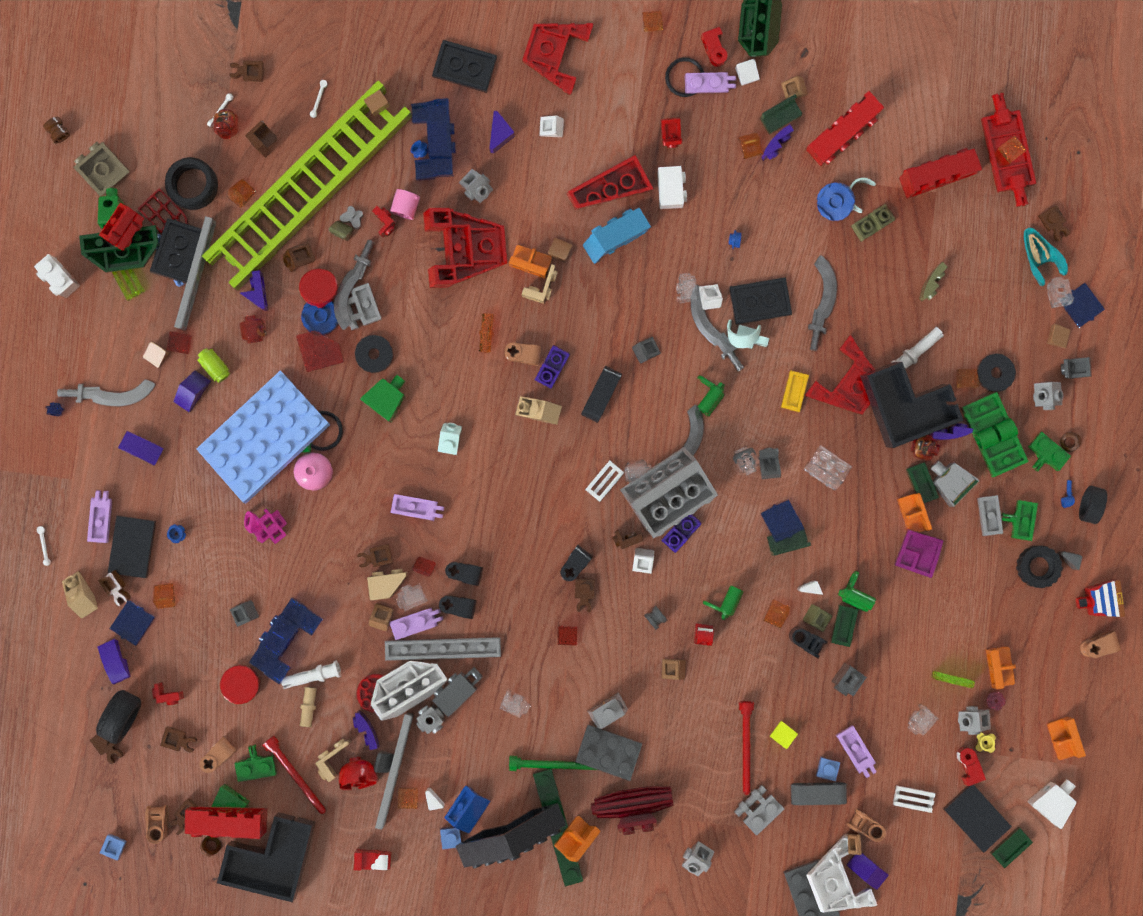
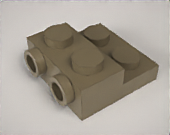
M95 142L89 148L91 152L88 155L84 156L81 154L74 161L76 165L73 168L99 196H102L106 193L107 188L113 187L130 171L104 142L100 144Z

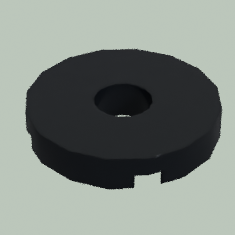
M369 335L361 339L355 349V360L366 372L378 373L384 371L390 366L393 359V350L390 343L378 335ZM372 349L379 351L377 359L369 357V352Z
M988 355L977 366V380L988 391L999 392L1006 390L1015 380V366L1005 355ZM993 368L1000 370L999 378L992 376L991 370Z

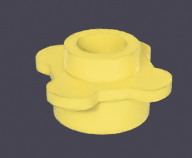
M982 732L977 734L978 743L976 750L979 752L983 750L989 753L994 752L996 736L992 733L989 735H985Z

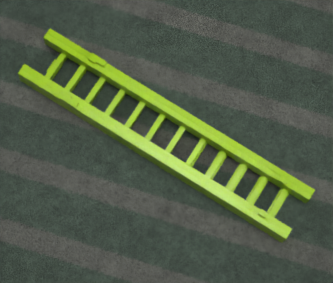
M379 80L202 255L212 266L225 255L224 258L240 270L229 281V284L237 291L252 277V271H258L266 262L272 259L412 118L411 112L406 107L394 117L385 109L379 114L388 123L379 130L364 115L370 110L364 99L378 90L383 95L387 92ZM358 120L374 135L367 144L351 129ZM344 134L361 149L354 157L337 142ZM331 147L347 162L340 171L324 156ZM318 160L335 175L326 185L309 170ZM304 174L308 175L321 188L312 199L296 184ZM291 187L308 202L299 212L282 197ZM278 200L294 215L285 226L268 211ZM264 214L281 229L271 240L255 225ZM250 228L267 242L258 253L241 238ZM237 241L253 256L244 267L228 252Z

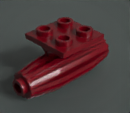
M645 786L615 791L595 798L594 803H591L592 814L596 815L597 818H619L620 822L617 827L619 833L623 832V835L635 834V830L640 829L643 832L654 831V827L658 826L652 813L674 806L671 786Z

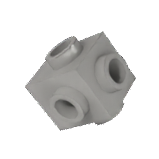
M473 169L459 182L466 190L464 194L471 201L475 199L481 203L493 191V188L489 185L491 181L484 174L480 175Z
M1061 382L1034 384L1035 393L1033 399L1035 407H1043V410H1055V406L1062 405L1064 395L1061 389Z
M434 704L431 707L426 705L418 711L420 715L416 718L418 721L416 724L422 732L426 731L429 734L432 731L435 734L443 728L442 723L445 721L443 718L445 715L439 707L436 708ZM431 717L433 719V723L429 724L426 721V718Z
M967 706L966 710L959 711L958 723L960 731H968L969 735H977L982 731L991 729L989 710L978 709V706Z
M698 841L692 848L688 847L683 854L685 860L682 867L686 868L690 873L699 876L703 871L707 872L710 868L714 851Z

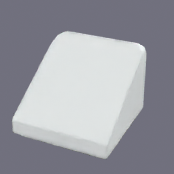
M755 59L736 65L735 69L741 86L760 79Z
M557 115L541 117L539 136L563 137L564 119Z
M718 284L699 287L703 310L721 307L723 298Z
M636 548L632 571L651 574L654 550Z
M813 580L797 588L800 592L823 595L818 581Z
M427 788L425 794L428 809L444 808L445 803L431 788Z

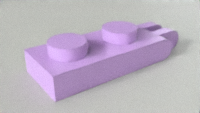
M728 72L686 73L685 94L727 93L729 89L736 88V84H729V81H736V76H728Z
M96 490L95 498H91L87 542L109 543L112 499H109V491H104L103 498H101V490Z
M394 494L391 513L434 521L435 517L443 518V514H437L436 510L444 511L445 507L437 506L438 502Z
M432 608L390 621L395 640L438 626L437 622L444 620L443 616L435 618L434 615L441 613V610L433 611Z
M853 725L836 734L859 774L863 772L866 778L870 777L866 770L868 768L873 774L876 773L873 767L876 763Z

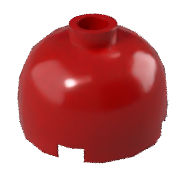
M361 757L350 758L349 762L344 764L339 772V787L341 790H352V787L363 789L373 786L378 782L373 764L367 760H361Z

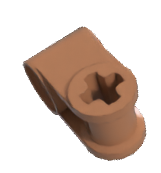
M509 343L505 347L504 353L509 361L539 366L542 346ZM512 347H515V350L518 352L514 357H511V354L507 352Z
M1115 631L1104 632L1096 637L1084 640L1080 644L1081 653L1092 658H1099L1121 650Z
M223 736L200 760L201 770L205 773L213 772L223 762H226L237 749ZM212 759L213 763L208 767L206 764Z
M168 805L163 807H146V838L151 844L160 843L168 836ZM155 829L161 832L160 839L154 836L153 832Z
M856 808V814L851 822L847 823V826L875 842L882 841L886 836L885 828L869 815ZM874 827L880 828V833L877 836L871 835Z

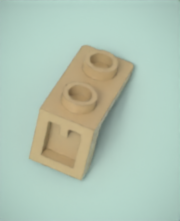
M551 264L542 293L539 292L540 289L529 286V288L524 287L522 297L544 304L545 299L549 300L552 289H549L551 281L555 282L558 271H555V265Z

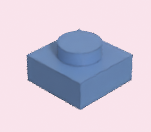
M820 757L816 776L836 782L840 762Z
M454 827L440 829L442 849L456 848V845L462 842L459 829Z
M108 834L100 854L118 861L127 841Z

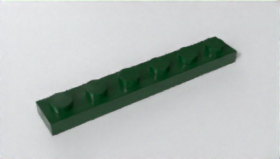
M552 769L535 772L533 777L542 807L558 803L566 822V826L560 829V833L551 836L564 886L583 882L579 863L569 861L554 846L568 828Z

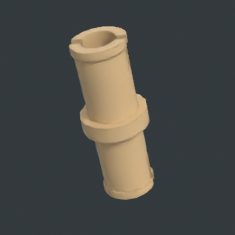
M304 687L303 704L300 706L302 713L299 726L312 727L313 711L316 710L314 704L317 688Z

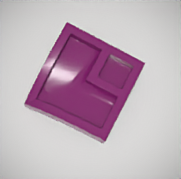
M907 529L894 565L932 578L943 540Z

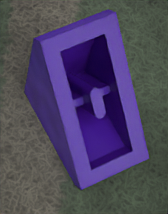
M498 111L493 113L490 153L497 152L515 137L514 131Z
M196 370L193 371L179 384L173 402L186 411L191 412L211 383V380Z
M862 852L861 855H854L846 864L861 879L876 890L889 876Z

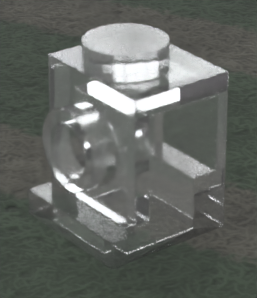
M691 273L679 274V283H676V290L680 296L677 297V301L679 303L698 301L695 276L691 275Z
M1063 277L1051 279L1052 282H1049L1047 285L1051 308L1071 305L1074 297L1072 296L1069 279L1063 280ZM1058 288H1063L1064 292H1059Z
M508 689L499 709L521 718L522 714H527L531 704L524 701L525 697L517 693L511 695V690Z
M919 704L920 710L912 713L907 728L915 735L919 733L924 736L939 718L924 705Z

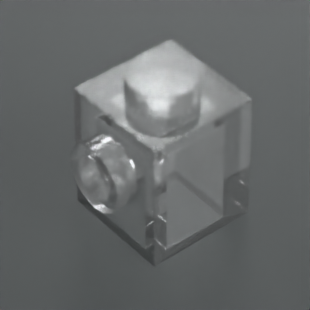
M409 584L400 588L401 592L397 594L398 598H396L399 608H403L404 611L427 602L420 584L414 587Z

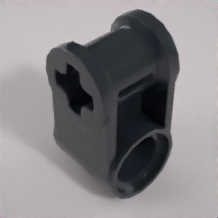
M577 545L561 568V577L566 581L575 580L582 569L587 566L593 555ZM573 568L572 573L574 576L565 577L566 572L564 570Z
M451 562L445 568V573L450 579L475 586L480 584L483 567ZM453 565H456L457 569L460 570L459 574L456 573L455 576H451L449 568H452Z
M444 596L439 601V608L447 614L473 619L477 600ZM447 599H450V603L453 604V607H449V609L446 610L445 606L442 605V602H446Z
M795 627L789 632V639L792 643L818 659L824 644L828 643L819 636L799 627ZM802 632L803 639L797 642L795 634Z

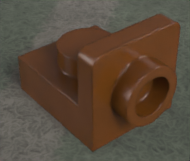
M308 243L289 248L283 255L284 265L289 268L290 272H294L296 268L313 263L316 260Z
M618 530L615 531V536H613L616 547L620 546L621 550L643 541L641 534L636 535V532L626 535V540L624 541Z

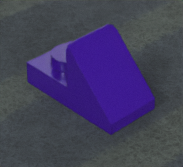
M260 270L252 271L253 277H250V284L254 291L241 292L240 294L262 310L269 311L263 273Z

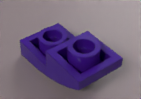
M790 124L770 141L761 157L763 161L767 158L771 160L778 156V152L782 147L779 142L783 144L791 139L790 135H792L794 130Z
M553 345L535 380L552 389L570 353Z
M956 423V426L949 427V433H947L948 430L946 429L930 433L929 440L955 439L973 433V429L967 428V424Z
M126 431L118 446L122 451L138 457L155 466L164 449Z
M693 514L688 515L679 524L674 525L661 541L676 553L702 522Z
M113 639L98 646L101 661L112 684L131 677L127 660L122 658L118 640Z
M357 711L355 717H353L354 728H358V733L366 731L367 734H364L366 746L369 745L370 750L378 749L380 746L371 722L362 711Z

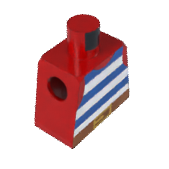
M1112 579L1086 587L1084 589L1085 597L1076 598L1077 608H1087L1088 615L1125 617L1120 580Z

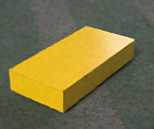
M790 370L781 408L800 412L809 375Z

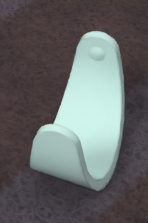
M858 178L849 187L852 189L857 183H867L876 186V183L868 178ZM855 205L853 210L862 213L863 210Z
M732 320L728 321L727 334L729 342L733 346L748 348L758 340L761 325H758L757 329L751 334L737 335L730 330Z

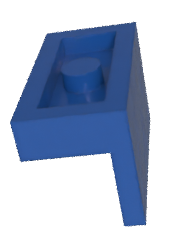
M465 785L444 818L454 828L470 834L490 803V800L478 795L472 788Z

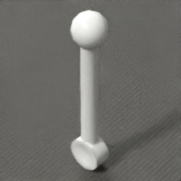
M325 80L320 81L321 87L314 108L310 112L312 118L317 116L316 111L323 90L328 85Z
M232 94L226 95L225 101L216 113L222 111L227 103L233 100ZM213 116V118L208 121L207 125L209 127H212L217 118L215 117L214 119Z
M39 526L37 533L40 534L44 554L43 564L48 566L51 564V560L48 559L45 528Z

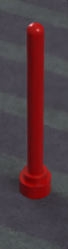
M740 701L739 710L743 714V793L748 795L750 793V714L754 710V702Z
M272 736L262 746L266 751L268 750L276 756L320 814H324L326 808L279 749L280 745L277 738Z

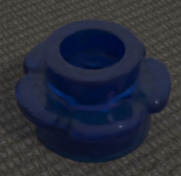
M51 402L49 406H45L47 409L46 414L51 416H62L65 409L61 407L62 404Z

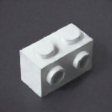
M681 166L658 167L660 209L683 208L684 202H687V192L683 191V183H686L685 172H682Z
M49 254L34 266L38 271L36 273L43 282L47 281L51 285L49 289L56 296L60 295L67 298L80 287V284L63 265Z

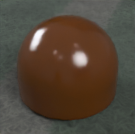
M1068 432L1061 437L1060 444L1064 450L1073 452L1080 447L1081 438L1075 432ZM1067 437L1075 440L1074 447H1069L1065 444Z
M210 836L204 838L200 844L201 852L209 857L217 854L221 848L219 839ZM214 841L216 844L215 850H208L206 842Z

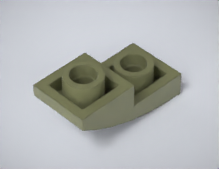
M884 204L854 223L851 227L862 242L896 219L887 205Z
M941 262L925 281L919 297L921 301L926 298L930 300L938 293L936 289L939 285L934 280L938 282L946 274L944 270L948 267L944 262Z

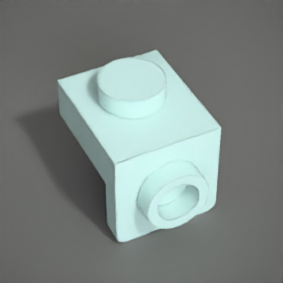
M443 423L440 431L438 452L457 455L462 426H458L455 423Z

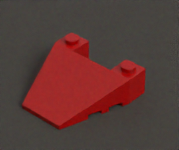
M429 208L423 213L425 232L443 231L446 265H434L428 269L429 288H448L507 264L503 225L482 218L478 219L466 213H459L451 208Z

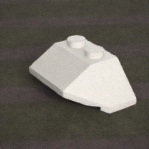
M409 661L377 680L371 706L381 721L398 717L429 698L447 681V678L437 664Z

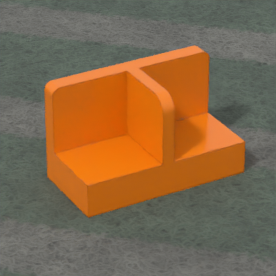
M517 245L513 256L510 258L509 266L545 279L552 257L537 252L534 248L529 249Z
M914 493L897 499L907 529L917 532L932 530L920 493Z
M1005 646L986 649L992 688L1003 689L1004 686L1014 685L1013 669L1016 668V665L1012 664L1010 648Z
M1065 717L1047 723L1058 760L1073 756L1077 758L1086 756L1073 718Z
M576 816L554 846L569 861L578 862L601 831L596 826L588 825L580 816Z

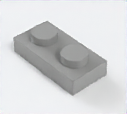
M998 495L977 498L982 536L1003 534Z

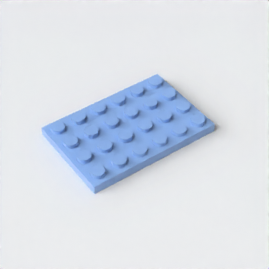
M280 370L209 436L197 450L238 498L246 504L328 428L330 424Z

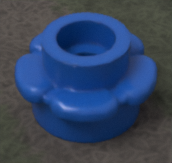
M417 140L410 150L414 158H423L428 152V145Z
M736 230L734 234L730 233L729 245H732V249L734 247L740 248L742 233L736 232Z
M171 525L167 531L168 539L173 543L183 541L186 537L185 528L181 525Z

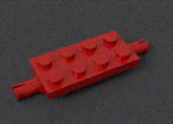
M999 93L1000 95L994 94L991 96L995 108L994 115L983 117L981 123L997 193L1011 190L1014 192L1016 207L1026 206L1029 202L1025 188L1035 185L1036 179L1020 110L1009 111L1007 109L1004 93Z

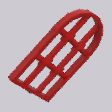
M160 188L138 208L153 225L156 224L152 219L157 216L164 223L165 227L166 221L160 216V212L163 209L167 211L172 220L179 221L178 217L182 214L185 218V224H188L183 210ZM159 192L168 199L165 204L156 197ZM153 198L160 204V208L157 211L148 204ZM170 202L179 210L176 215L167 208ZM145 205L153 212L150 218L141 210ZM156 225L158 232L163 233L164 227L160 230Z

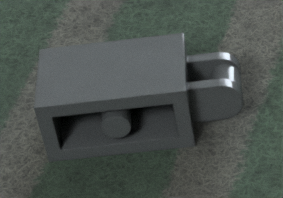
M844 663L831 682L835 684L834 689L845 696L850 694L854 697L867 677L852 666Z
M475 667L466 675L462 672L459 675L454 673L447 680L449 684L445 688L441 686L433 694L435 698L432 701L449 717L477 690L475 684L483 675ZM470 674L475 679L473 683L467 678Z

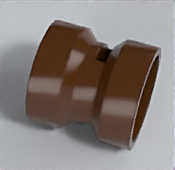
M53 117L43 125L46 132L51 134V139L55 144L63 142L71 134L67 128L62 126L63 122L60 117Z

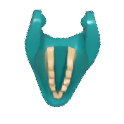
M1031 227L1025 229L1024 244L1032 274L1040 286L1045 285V278H1043L1038 267L1046 262H1054L1059 273L1063 276L1067 275L1068 266L1064 256L1035 229Z

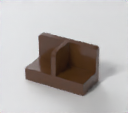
M262 120L245 135L265 158L270 154L268 148L277 141V136Z

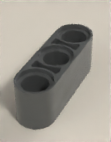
M847 783L791 784V804H847Z

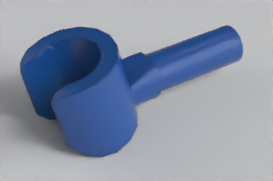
M1067 480V497L1061 498L1063 508L1071 507L1075 503V499L1072 496L1071 480Z

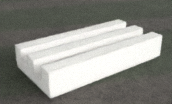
M609 460L585 490L600 502L624 472ZM611 466L613 469L593 492L591 488ZM617 471L619 474L608 485V487L603 491V493L600 496H598L597 493L599 492V490L604 486V484L609 480V478L614 474V472Z
M896 785L893 805L932 813L935 793ZM904 791L929 796V800L902 795L899 792ZM898 798L925 803L928 805L927 807L900 802L898 801Z

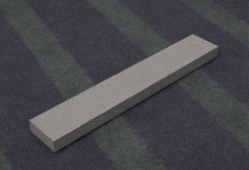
M205 216L174 325L175 328L184 331L187 329L206 262L202 255L210 248L216 226V221L210 217Z
M500 637L385 641V661L501 657Z
M406 712L404 715L375 826L377 829L382 830L386 823L414 716L413 713Z

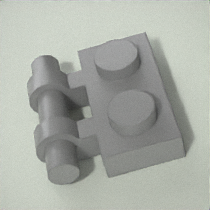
M369 283L353 288L351 290L353 297L348 298L347 310L352 321L350 324L351 330L359 328L356 321L360 319L364 326L382 320ZM352 304H356L359 313L353 314Z
M763 785L757 790L754 789L751 795L744 802L741 801L738 804L739 807L734 811L738 817L744 812L747 814L743 822L756 836L784 810L771 794L765 799L762 797L767 791ZM758 800L760 804L752 811L749 807Z

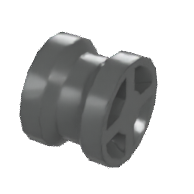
M656 606L653 607L650 613L644 615L655 630L659 628L661 623L668 621Z

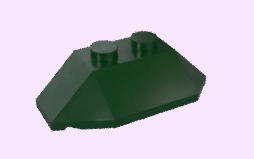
M744 0L742 2L738 42L750 57L768 56L779 43L782 13L781 0Z
M156 225L145 226L135 232L131 238L130 246L125 248L124 251L100 237V233L79 236L81 255L106 273L144 268L159 245Z

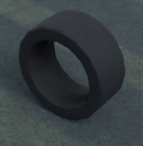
M1089 486L1085 490L1079 508V519L1081 521L1092 524L1100 522L1107 504L1108 495L1105 489Z

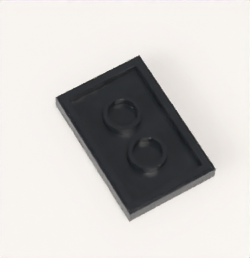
M442 40L432 77L487 93L497 61V55Z
M167 218L150 273L186 284L202 229Z
M786 277L729 287L735 325L792 315Z
M116 516L107 573L116 570L119 575L147 578L156 521Z
M974 785L967 786L943 808L983 853L1012 827Z

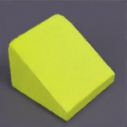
M780 721L770 737L787 749L798 733Z

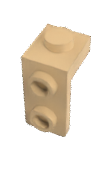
M350 738L346 741L341 739L334 744L335 749L330 753L326 750L318 756L320 760L315 764L320 769L318 773L323 780L327 779L330 782L337 776V773L327 759L352 742Z

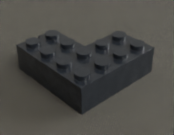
M893 362L860 375L883 441L888 448H896L963 421L958 404L946 403V401H956L951 384H941L914 395L903 362Z
M558 803L532 809L506 825L481 830L457 844L456 849L464 868L472 866L474 869L483 864L488 866L496 861L499 864L508 859L513 861L521 857L520 853L533 850L535 844L538 845L546 842L549 835L554 836L560 833V829L566 826V822Z
M278 812L273 819L266 849L230 841L226 845L217 884L293 903L298 894L316 821L300 817L294 820L295 816Z

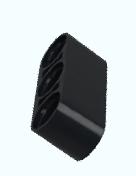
M605 365L581 413L582 416L596 423L599 422L622 373Z

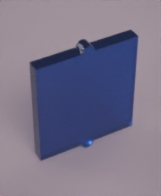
M1083 283L1075 290H1071L1070 294L1059 301L1078 328L1088 321H1093L1095 316L1105 310L1086 283Z
M789 499L778 505L774 504L772 508L761 513L776 543L788 537L792 538V535L805 529Z
M128 600L109 629L120 635L121 639H126L137 646L155 617L146 612L143 607H139Z

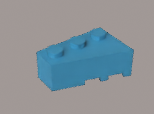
M631 208L625 211L621 218L617 219V217H614L607 222L608 225L604 227L599 225L591 231L590 237L583 244V247L592 262L596 264L604 255L614 253L615 249L627 245L645 234L651 226L640 208L634 211Z

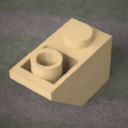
M520 396L515 415L557 425L562 406L548 401Z
M402 569L391 570V574L384 575L383 571L372 573V577H367L370 600L391 598L408 577V572L403 573Z
M79 571L62 581L67 604L81 619L98 609L95 596Z

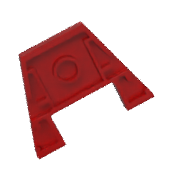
M534 24L522 59L523 62L568 95H572L576 77L558 72L569 37L589 42L594 24Z
M849 335L839 350L854 361L852 366L832 392L815 381L805 396L863 415L870 402L860 375L875 369L864 356L863 351L859 349L853 337Z

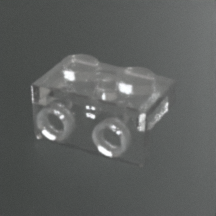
M820 445L804 470L827 487L837 490L846 479L852 466Z

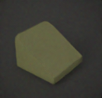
M336 221L329 227V231L331 234L348 241L353 228L340 221Z
M812 604L803 621L824 632L832 615Z

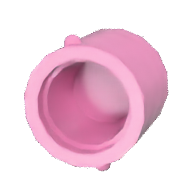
M397 189L390 213L413 220L420 196Z

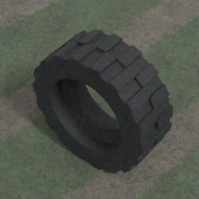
M1031 546L1026 548L1019 555L1020 557L1016 562L1018 576L1031 587L1045 588L1052 586L1061 577V571L1063 570L1062 560H1060L1058 553H1055V550L1047 546ZM1037 557H1042L1048 562V571L1043 576H1036L1030 570L1031 561Z

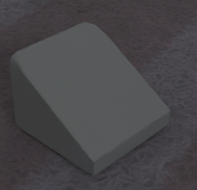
M653 337L641 341L632 347L640 364L661 354Z
M1065 551L1058 552L1060 558L1073 570L1080 569L1081 555Z
M252 600L230 609L237 627L259 617Z
M381 750L377 755L374 771L376 773L390 772L394 754Z

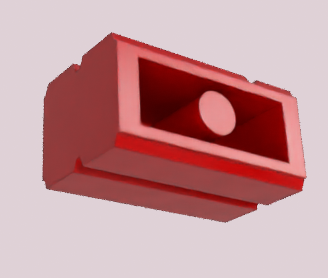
M120 203L99 236L124 251L125 248L130 246L131 238L135 232L142 228L144 218L128 206Z

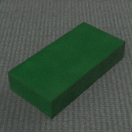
M925 462L906 469L914 492L920 493L923 503L939 498Z
M838 605L830 640L831 643L850 647L858 609Z
M1017 827L990 853L1003 868H1006L1033 842L1021 828Z

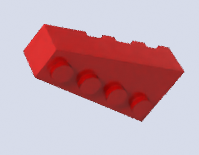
M868 91L859 103L856 102L850 107L846 115L840 116L831 125L830 129L828 127L810 143L806 151L820 166L824 163L830 164L836 158L835 154L839 150L842 153L850 146L848 142L853 138L857 140L865 133L863 131L864 128L867 126L871 128L878 122L877 117L884 109V106Z
M964 148L957 151L955 155L950 156V154L940 157L939 160L928 161L920 166L904 170L899 180L906 198L909 199L978 174L982 167L975 148L970 150Z
M636 155L571 189L566 194L574 209L579 210L652 191L653 187Z
M189 807L185 810V834H191V837L207 835L213 838L260 839L267 832L268 808Z

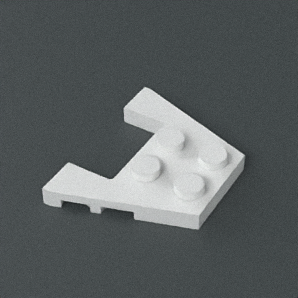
M844 834L807 874L820 912L877 906L871 888H866L855 895L841 862V858L849 854L848 834Z

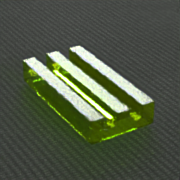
M133 269L128 270L138 290H135L125 270L120 271L132 292L130 294L126 290L117 271L112 272L127 301L145 292Z
M938 671L932 672V677L935 680L974 688L975 681Z

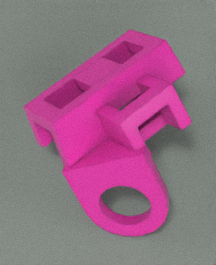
M265 509L263 511L266 514L261 518H258L252 511H247L244 518L245 529L249 533H253L257 537L258 542L263 543L270 538L276 544L286 536L282 528L287 522L278 510L270 514Z

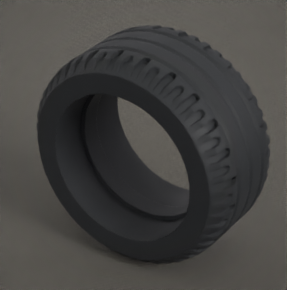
M187 157L179 159L169 167L165 176V189L169 197L180 207L188 210H198L206 207L214 200L218 191V180L215 172L207 163L198 158ZM191 169L201 170L206 176V186L203 192L194 198L181 197L177 190L180 176Z
M125 690L116 692L98 721L96 727L97 735L113 744L121 742L139 713L141 699Z

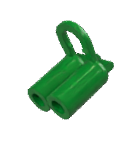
M698 375L697 379L709 387L710 390L697 407L703 414L710 417L725 395V384L720 382L718 385H715L705 377Z
M854 571L847 587L843 590L840 589L838 595L842 597L843 602L868 612V610L873 608L876 598L853 588L859 574L858 571Z
M730 585L721 607L704 600L703 604L722 612L721 617L725 621L729 616L734 615L744 591Z

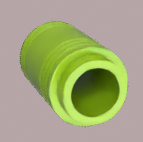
M206 348L198 354L199 358L197 361L214 381L220 383L230 375V369L227 368L213 349L208 350Z

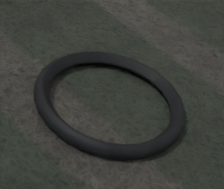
M679 58L668 66L665 73L666 84L675 95L690 97L695 94L681 93L671 86L669 81L671 69L677 63L685 61L696 65L700 73H704V70L699 62L694 59Z
M318 411L321 415L332 417L339 427L338 437L333 444L327 447H318L311 443V448L318 451H327L334 448L340 442L343 427L339 418L333 413Z

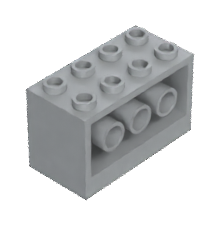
M685 447L620 489L653 539L663 535L667 529L679 524L682 519L694 514L698 508L710 503L718 496L698 461Z

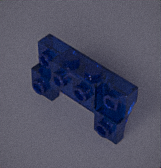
M435 99L428 102L411 104L412 123H427L429 159L415 160L416 180L454 177L453 154L456 153V143L452 142V135H455V125L450 121L449 99Z
M294 597L291 598L279 616L275 615L269 624L271 625L269 631H265L259 638L261 643L249 663L264 672V675L276 683L281 684L291 667L281 661L280 658L300 628L312 636L323 621V618Z

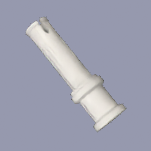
M935 327L914 347L903 351V355L891 363L903 362L906 370L910 365L916 364L917 358L940 340L944 334H942L939 328Z
M336 660L332 664L317 665L316 669L281 677L283 689L317 680L323 682L327 678L341 677V669Z

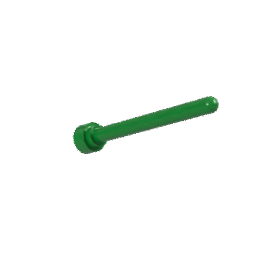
M509 756V771H517V769L521 770V768L596 770L573 761L521 760L517 756Z

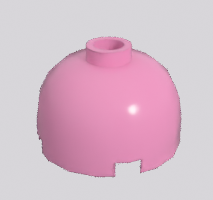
M312 452L304 454L297 460L293 472L295 480L301 487L315 491L329 484L332 479L333 469L328 458L322 454Z

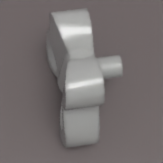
M349 206L347 212L340 216V220L343 223L351 222L355 229H360V219L363 217V212L355 211L352 206Z

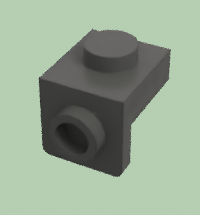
M1090 357L1064 359V364H1061L1062 375H1065L1066 379L1092 377Z
M765 448L759 451L758 461L762 479L781 478L778 448Z

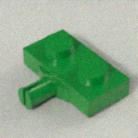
M1039 432L1028 446L1038 458L1032 466L1037 472H1039L1044 464L1050 465L1056 471H1060L1071 457L1043 432Z
M1017 500L1013 515L1002 513V521L1012 522L1011 538L1032 541L1038 503Z
M256 744L248 746L249 758L234 763L238 782L277 775L274 755H257Z

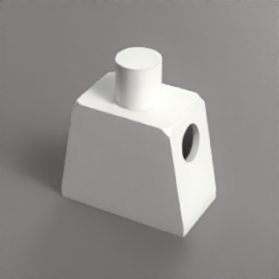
M1067 779L1060 787L1053 782H1049L1027 802L1056 827L1062 829L1076 805V801L1069 796L1076 786Z

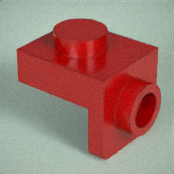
M680 117L661 119L663 146L676 148L678 145L683 144Z
M376 206L372 212L385 224L378 232L384 238L395 230L394 226L396 224L390 218L392 214L386 208L380 209Z
M162 682L154 684V688H152L153 699H156V704L166 702L167 705L179 704L178 700L184 698L183 691L164 693Z

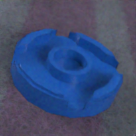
M834 182L827 184L817 195L818 211L828 220L839 221L845 219L852 213L855 207L853 191L844 183Z
M332 301L322 308L308 303L304 305L301 320L309 332L315 335H326L336 329L338 322L335 317L334 303Z

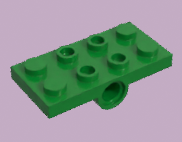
M997 392L961 407L969 428L973 429L972 435L992 478L1029 462L1017 437V427L1014 421L1008 417Z

